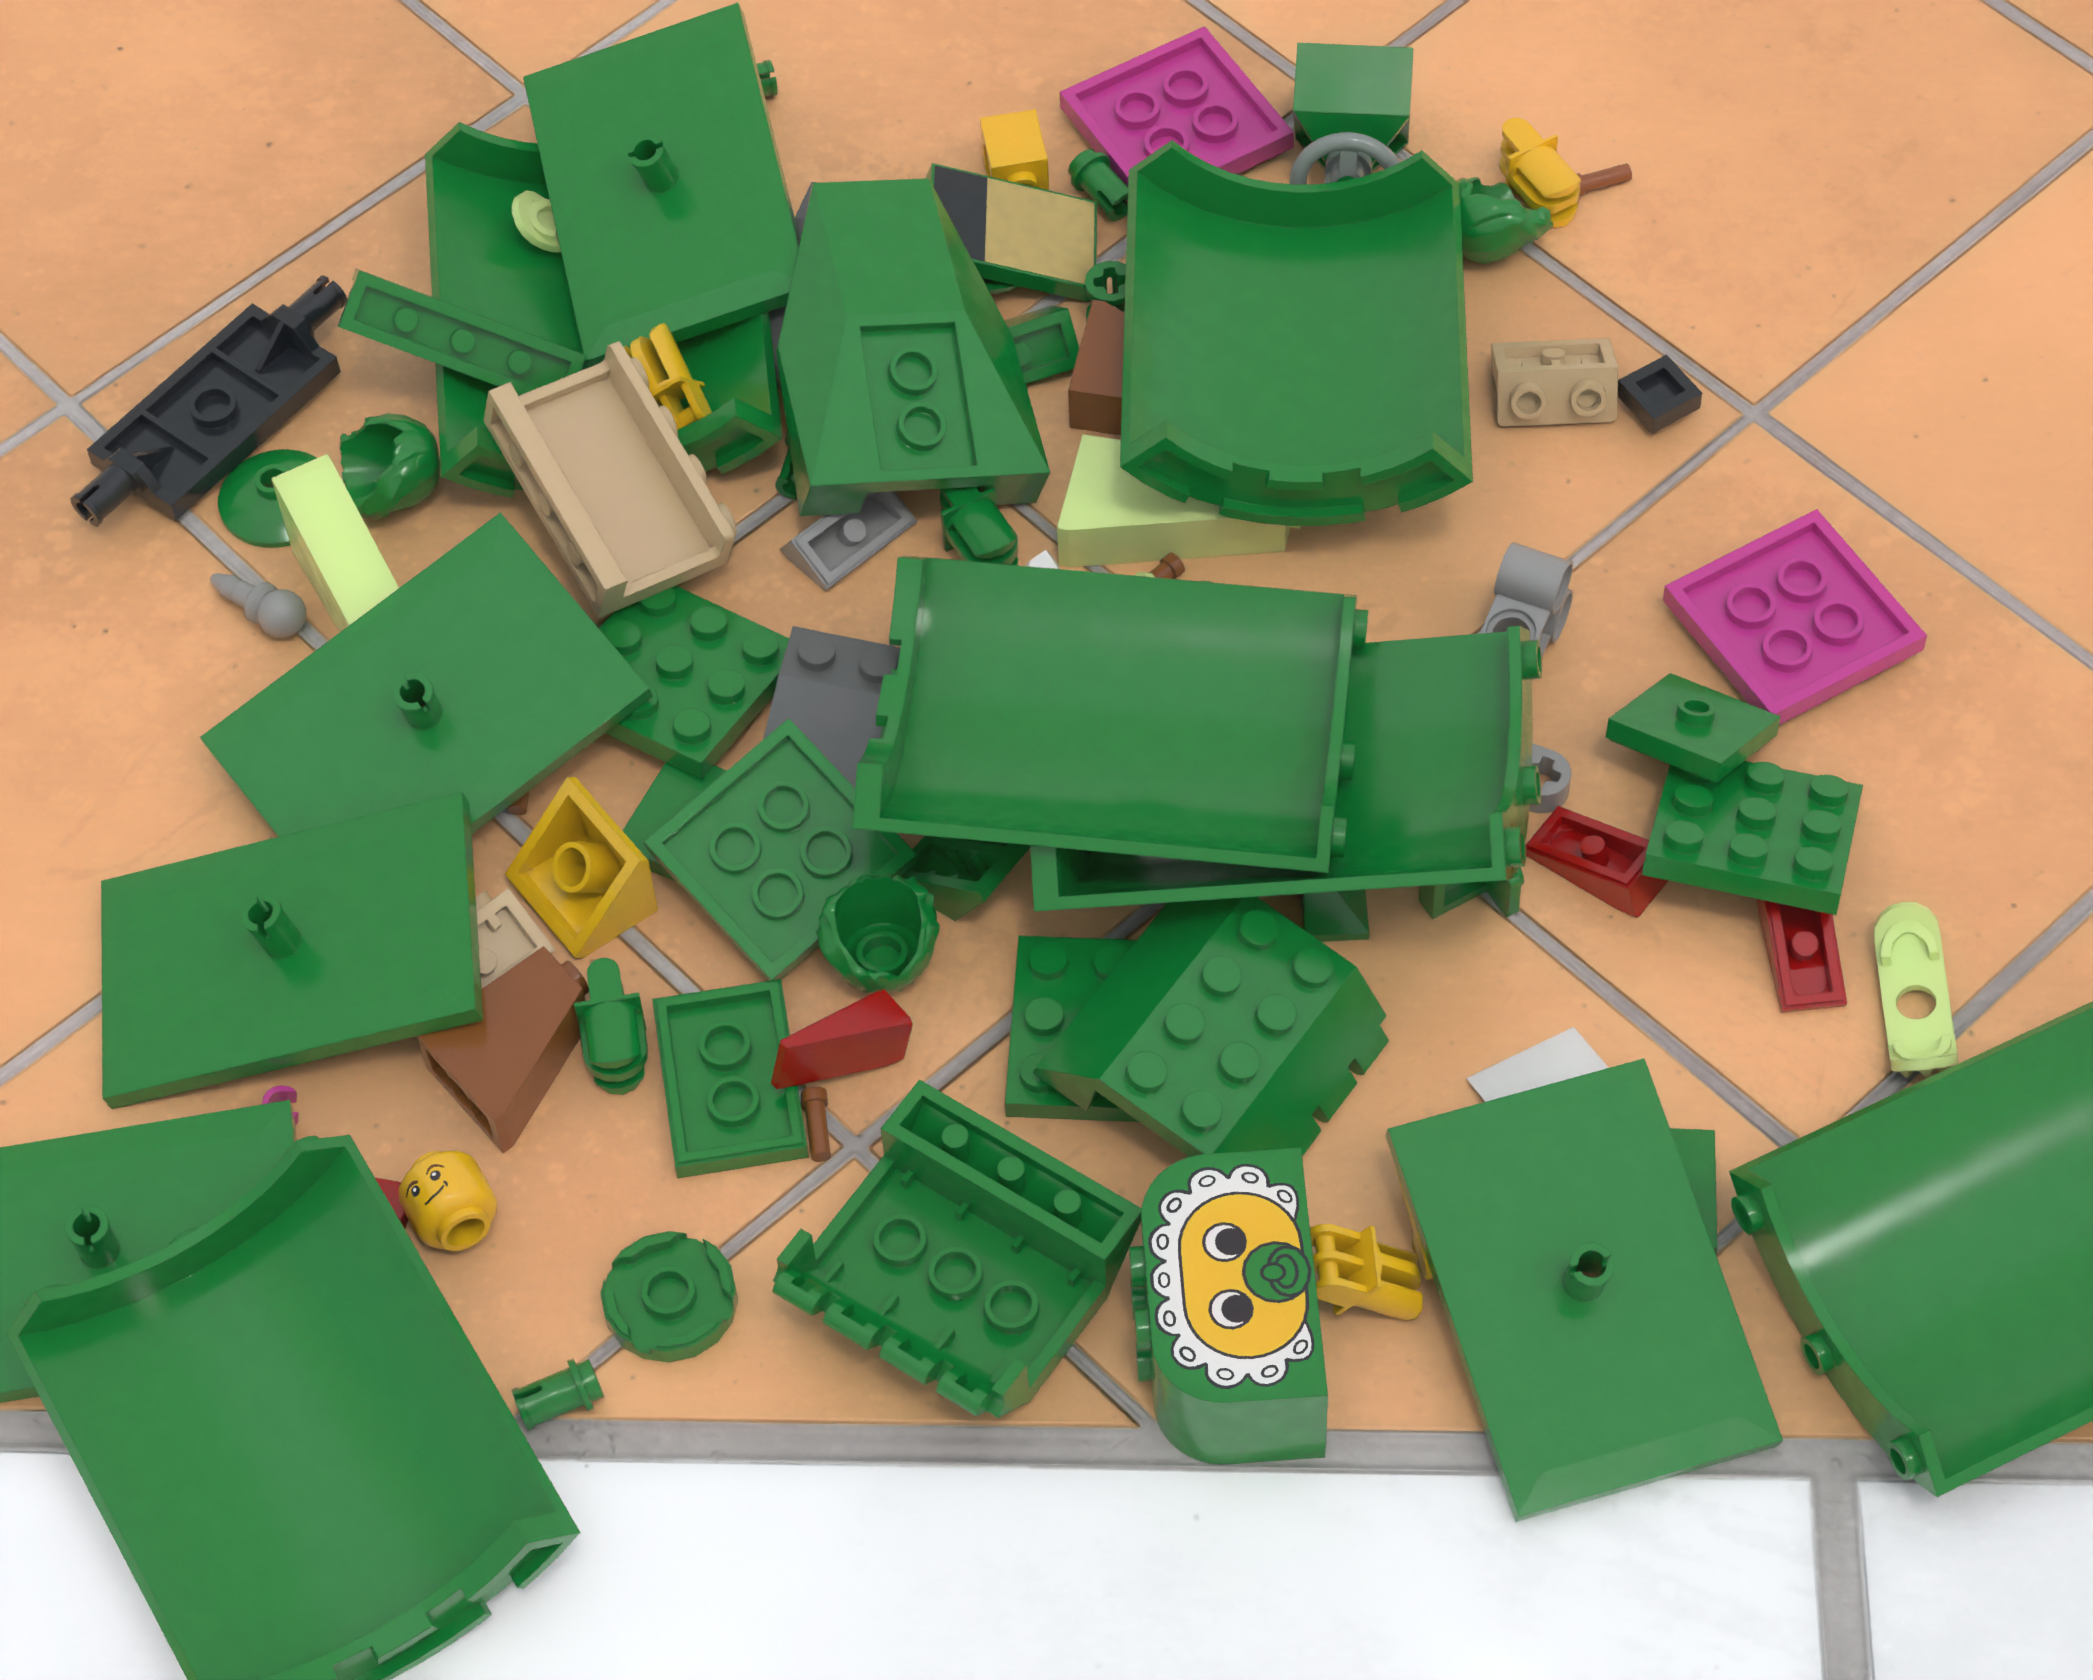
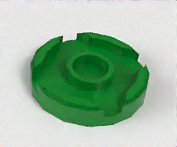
M667 1231L640 1238L621 1250L611 1263L612 1270L607 1275L606 1283L605 1279L603 1281L600 1294L607 1327L623 1348L642 1359L670 1363L696 1357L718 1343L733 1323L738 1296L730 1263L717 1246L704 1239L702 1243L697 1239L687 1238L686 1233Z

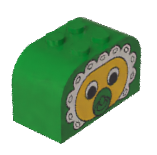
M1301 1147L1202 1154L1179 1160L1164 1169L1149 1186L1141 1210L1142 1246L1129 1247L1132 1313L1136 1331L1135 1346L1138 1382L1152 1381L1153 1404L1157 1423L1164 1436L1175 1448L1193 1459L1210 1464H1241L1325 1458L1328 1390Z

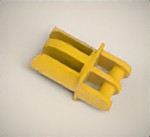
M1520 117L1507 119L1502 125V136L1504 139L1501 142L1500 152L1502 156L1499 160V169L1506 178L1505 184L1511 189L1513 195L1518 194L1531 209L1545 207L1550 210L1553 222L1552 227H1565L1574 219L1577 212L1581 179L1558 154V135L1554 134L1543 139L1525 119Z
M665 323L652 328L649 334L650 338L640 336L631 342L630 348L623 346L630 358L636 357L643 365L649 381V391L658 406L664 405L669 409L676 422L677 429L696 422L712 413L701 390L705 386L704 382L693 380L672 333ZM684 398H687L690 405L686 409H683L680 403Z
M1329 1223L1315 1225L1310 1228L1311 1243L1316 1250V1253L1313 1254L1314 1271L1318 1273L1319 1280L1316 1281L1317 1298L1332 1303L1335 1315H1340L1352 1306H1357L1404 1321L1416 1319L1423 1310V1294L1416 1291L1421 1285L1420 1269L1416 1265L1418 1254L1377 1242L1375 1226L1372 1225L1361 1232Z

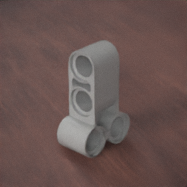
M1515 542L1511 543L1503 557L1494 588L1496 597L1480 633L1505 632L1509 626H1521L1529 630L1530 641L1539 640L1543 657L1548 643H1555L1558 640L1570 611L1573 591L1568 589L1572 576L1573 562Z

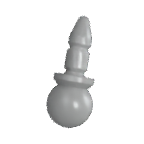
M216 573L210 577L211 584L223 597L244 607L246 618L255 624H260L262 629L273 637H291L301 630L306 621V607L303 600L290 590H277L274 585L268 582L254 586L246 581H242L241 578L229 574Z

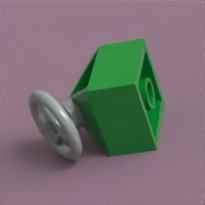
M1297 43L1293 118L1295 140L1304 149L1292 166L1289 184H1307L1309 170L1315 162L1325 169L1324 183L1363 177L1372 174L1381 166L1383 169H1387L1400 163L1396 154L1409 143L1414 48Z

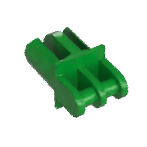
M977 487L940 489L943 545L946 552L955 549L964 561L1018 565V537L998 509L997 494L994 487L982 493L979 492Z
M599 958L594 960L587 968L590 1000L574 1003L579 1024L582 1056L586 1068L594 1076V1082L597 1086L609 1094L624 1095L634 1090L644 1078V1065L648 1058L647 1028L639 992L624 995L618 964L609 958Z

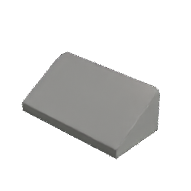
M895 491L867 493L860 513L824 515L790 540L780 550L790 562L826 591L915 524L917 520Z

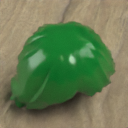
M1478 177L1460 178L1457 181L1460 184L1463 256L1470 261L1486 264L1506 259L1519 251L1523 246L1541 238L1553 226L1550 210L1545 207L1539 209L1523 207L1520 201L1514 198L1511 189L1505 183L1500 182L1492 186L1482 185Z
M386 413L380 416L365 418L363 426L359 430L351 432V435L341 434L339 449L342 456L341 465L344 470L342 472V479L362 518L377 520L387 517L389 513L412 508L426 500L436 488L440 475L438 444L435 436L425 424L406 415Z
M881 873L878 876L861 875L859 878L849 881V885L841 887L838 893L825 899V905L818 918L820 922L819 927L815 931L819 938L818 947L834 970L852 987L871 994L883 989L888 994L893 991H902L905 987L913 984L928 967L934 951V945L940 931L936 908L933 905L934 894L928 892L927 888L919 884L914 876L909 879H903L900 874L891 876L890 873Z

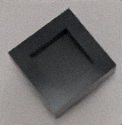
M1667 354L1618 380V398L1652 434L1701 407L1702 392Z

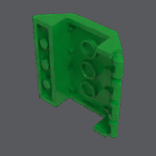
M1258 897L1166 903L1037 1064L1033 1074L1085 1111H1088L1101 1094L1188 1157L1202 1154L1301 1147L1303 1156L1322 1131L1314 1118L1321 1122H1329L1357 1085V1081L1350 1071L1357 1075H1364L1389 1042L1380 1026L1387 1015L1354 964Z
M919 1079L880 1128L884 1152L883 1157L814 1244L812 1235L800 1229L778 1256V1269L773 1279L775 1284L772 1292L810 1316L823 1311L825 1313L823 1324L866 1350L879 1345L882 1347L879 1358L920 1383L926 1385L934 1380L938 1381L936 1392L971 1414L978 1416L987 1411L999 1418L1031 1401L1105 1302L1141 1223L1142 1208Z

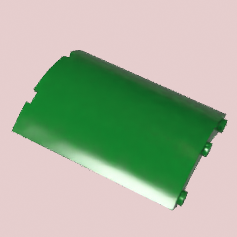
M458 122L425 153L432 297L583 354L562 254L560 252L542 250L531 244L521 235L512 215L514 197L526 190L534 191L543 198L549 199L538 144L498 137ZM769 312L676 343L693 380L704 382L705 386L701 390L712 413L702 419L678 429V439L688 455L694 454L701 462L705 471L717 467L721 474H724L762 454L783 438ZM585 361L581 371L589 368ZM435 363L441 477L469 488L513 498L515 489L523 490L484 423L488 391L499 386ZM687 398L680 401L683 409L690 406Z
M1173 140L1129 169L1120 468L1143 484L1182 503H1186L1187 499L1192 497L1219 506V515L1256 523L1286 526H1327L1366 521V512L1399 505L1401 512H1405L1448 496L1472 483L1460 184L1422 150L1382 171L1355 179L1323 184L1272 183L1240 176L1201 160Z
M907 555L898 557L889 644L901 646L897 669H891V674H883L876 711V726H882L880 738H869L865 752L857 763L852 829L1329 873L1331 857L1344 858L1347 818L1336 817L1339 780H1352L1356 742L1344 741L1352 648H1365L1368 610L1356 609L1357 595Z
M1509 626L1505 632L1369 642L1365 644V648H1352L1344 741L1356 742L1352 780H1339L1336 817L1347 818L1344 858L1331 857L1329 873L1031 845L1034 912L1512 879L1518 867H1524L1526 863L1525 840L1530 805H1540L1541 803L1540 773L1537 765L1532 766V679L1542 678V653L1539 640L1530 641L1529 630L1521 626Z
M2093 1001L1729 1171L1737 1196L1731 1199L1734 1216L1743 1231L1748 1235H1752L1767 1271L1802 1336L1800 1346L1807 1364L1815 1374L1819 1376L1826 1374L1858 1421L1887 1453L1894 1470L1903 1480L1908 1481L1913 1478L1935 1497H1939L2093 1421Z
M350 1135L325 1138L307 1136L295 1141L285 1150L283 1158L245 1195L201 1227L191 1228L178 1234L171 1240L168 1246L108 1273L63 1286L53 1284L36 1290L27 1298L25 1307L6 1333L187 1680H391L446 1648L489 1618L492 1613L486 1602L501 1592L511 1582H514L517 1588H526L581 1533Z

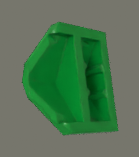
M924 835L913 848V851L917 854V862L904 872L901 877L909 879L914 876L919 884L927 888L928 892L934 894L933 905L936 910L957 921L986 901L1029 850L1031 845Z

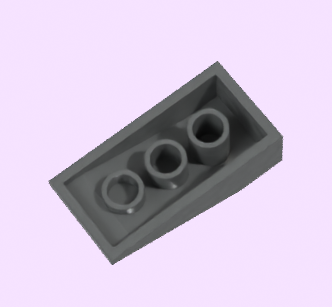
M793 626L778 675L763 739L790 718L855 788L857 763L865 752L869 738H880L882 726H876V711L883 674H891V669H897L900 647Z

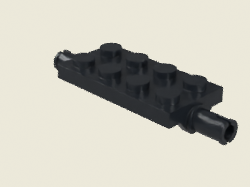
M321 275L316 280V283L289 307L282 304L273 312L267 313L253 303L86 449L91 464L102 472L79 493H75L70 498L76 512L85 521L93 516L89 520L90 524L98 527L104 518L132 494L140 496L174 520L180 518L341 372L337 357L319 346L314 339V331L338 309H342L345 306L347 297L343 289L336 282H330L328 277Z

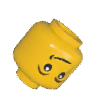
M431 1151L420 1156L405 1174L399 1186V1202L415 1233L425 1245L437 1249L461 1251L472 1247L487 1235L497 1213V1197L482 1169L470 1154L461 1151Z

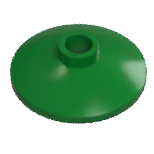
M279 449L254 455L236 466L225 478L218 495L219 513L227 530L237 539L250 545L264 548L290 546L291 544L271 478L317 459V457L298 450Z

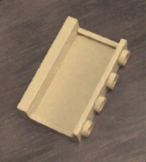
M620 341L607 346L605 359L601 363L518 396L511 382L488 391L484 423L598 618L728 564L737 534L734 518L725 504L716 503L707 488V477L701 462L694 454L688 455L678 439L677 425L671 412L664 405L658 406L649 391V381L643 365L636 357L630 358Z

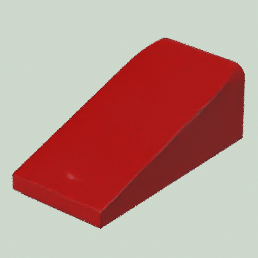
M1557 806L1526 844L1527 857L1613 908L1636 918L1641 916L1668 882V880L1642 875L1649 844L1648 839Z
M1757 899L1761 928L1781 1013L1846 1006L1847 998L1833 915Z
M885 989L878 990L780 1040L771 1084L776 1089H782L897 1063L905 1057L913 1027L912 1020Z

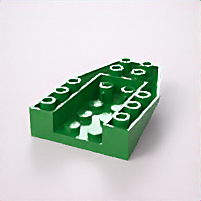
M930 179L813 183L776 350L799 515L860 513L867 493L977 487L980 493L994 487L997 494V505L1036 503L1050 475V469L1014 340Z

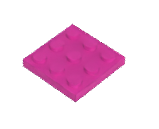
M1205 26L1059 92L1060 108L1095 152H1102L1108 156L1110 168L1127 186L1129 169L1171 140L1201 160L1234 174L1241 173L1294 148L1293 130Z
M1818 509L1712 561L1664 587V603L1748 704L1781 716L1779 725L1923 651L1926 643V633Z

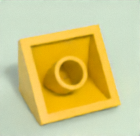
M567 777L508 867L505 875L575 958H585L658 911V905L648 859L576 777Z

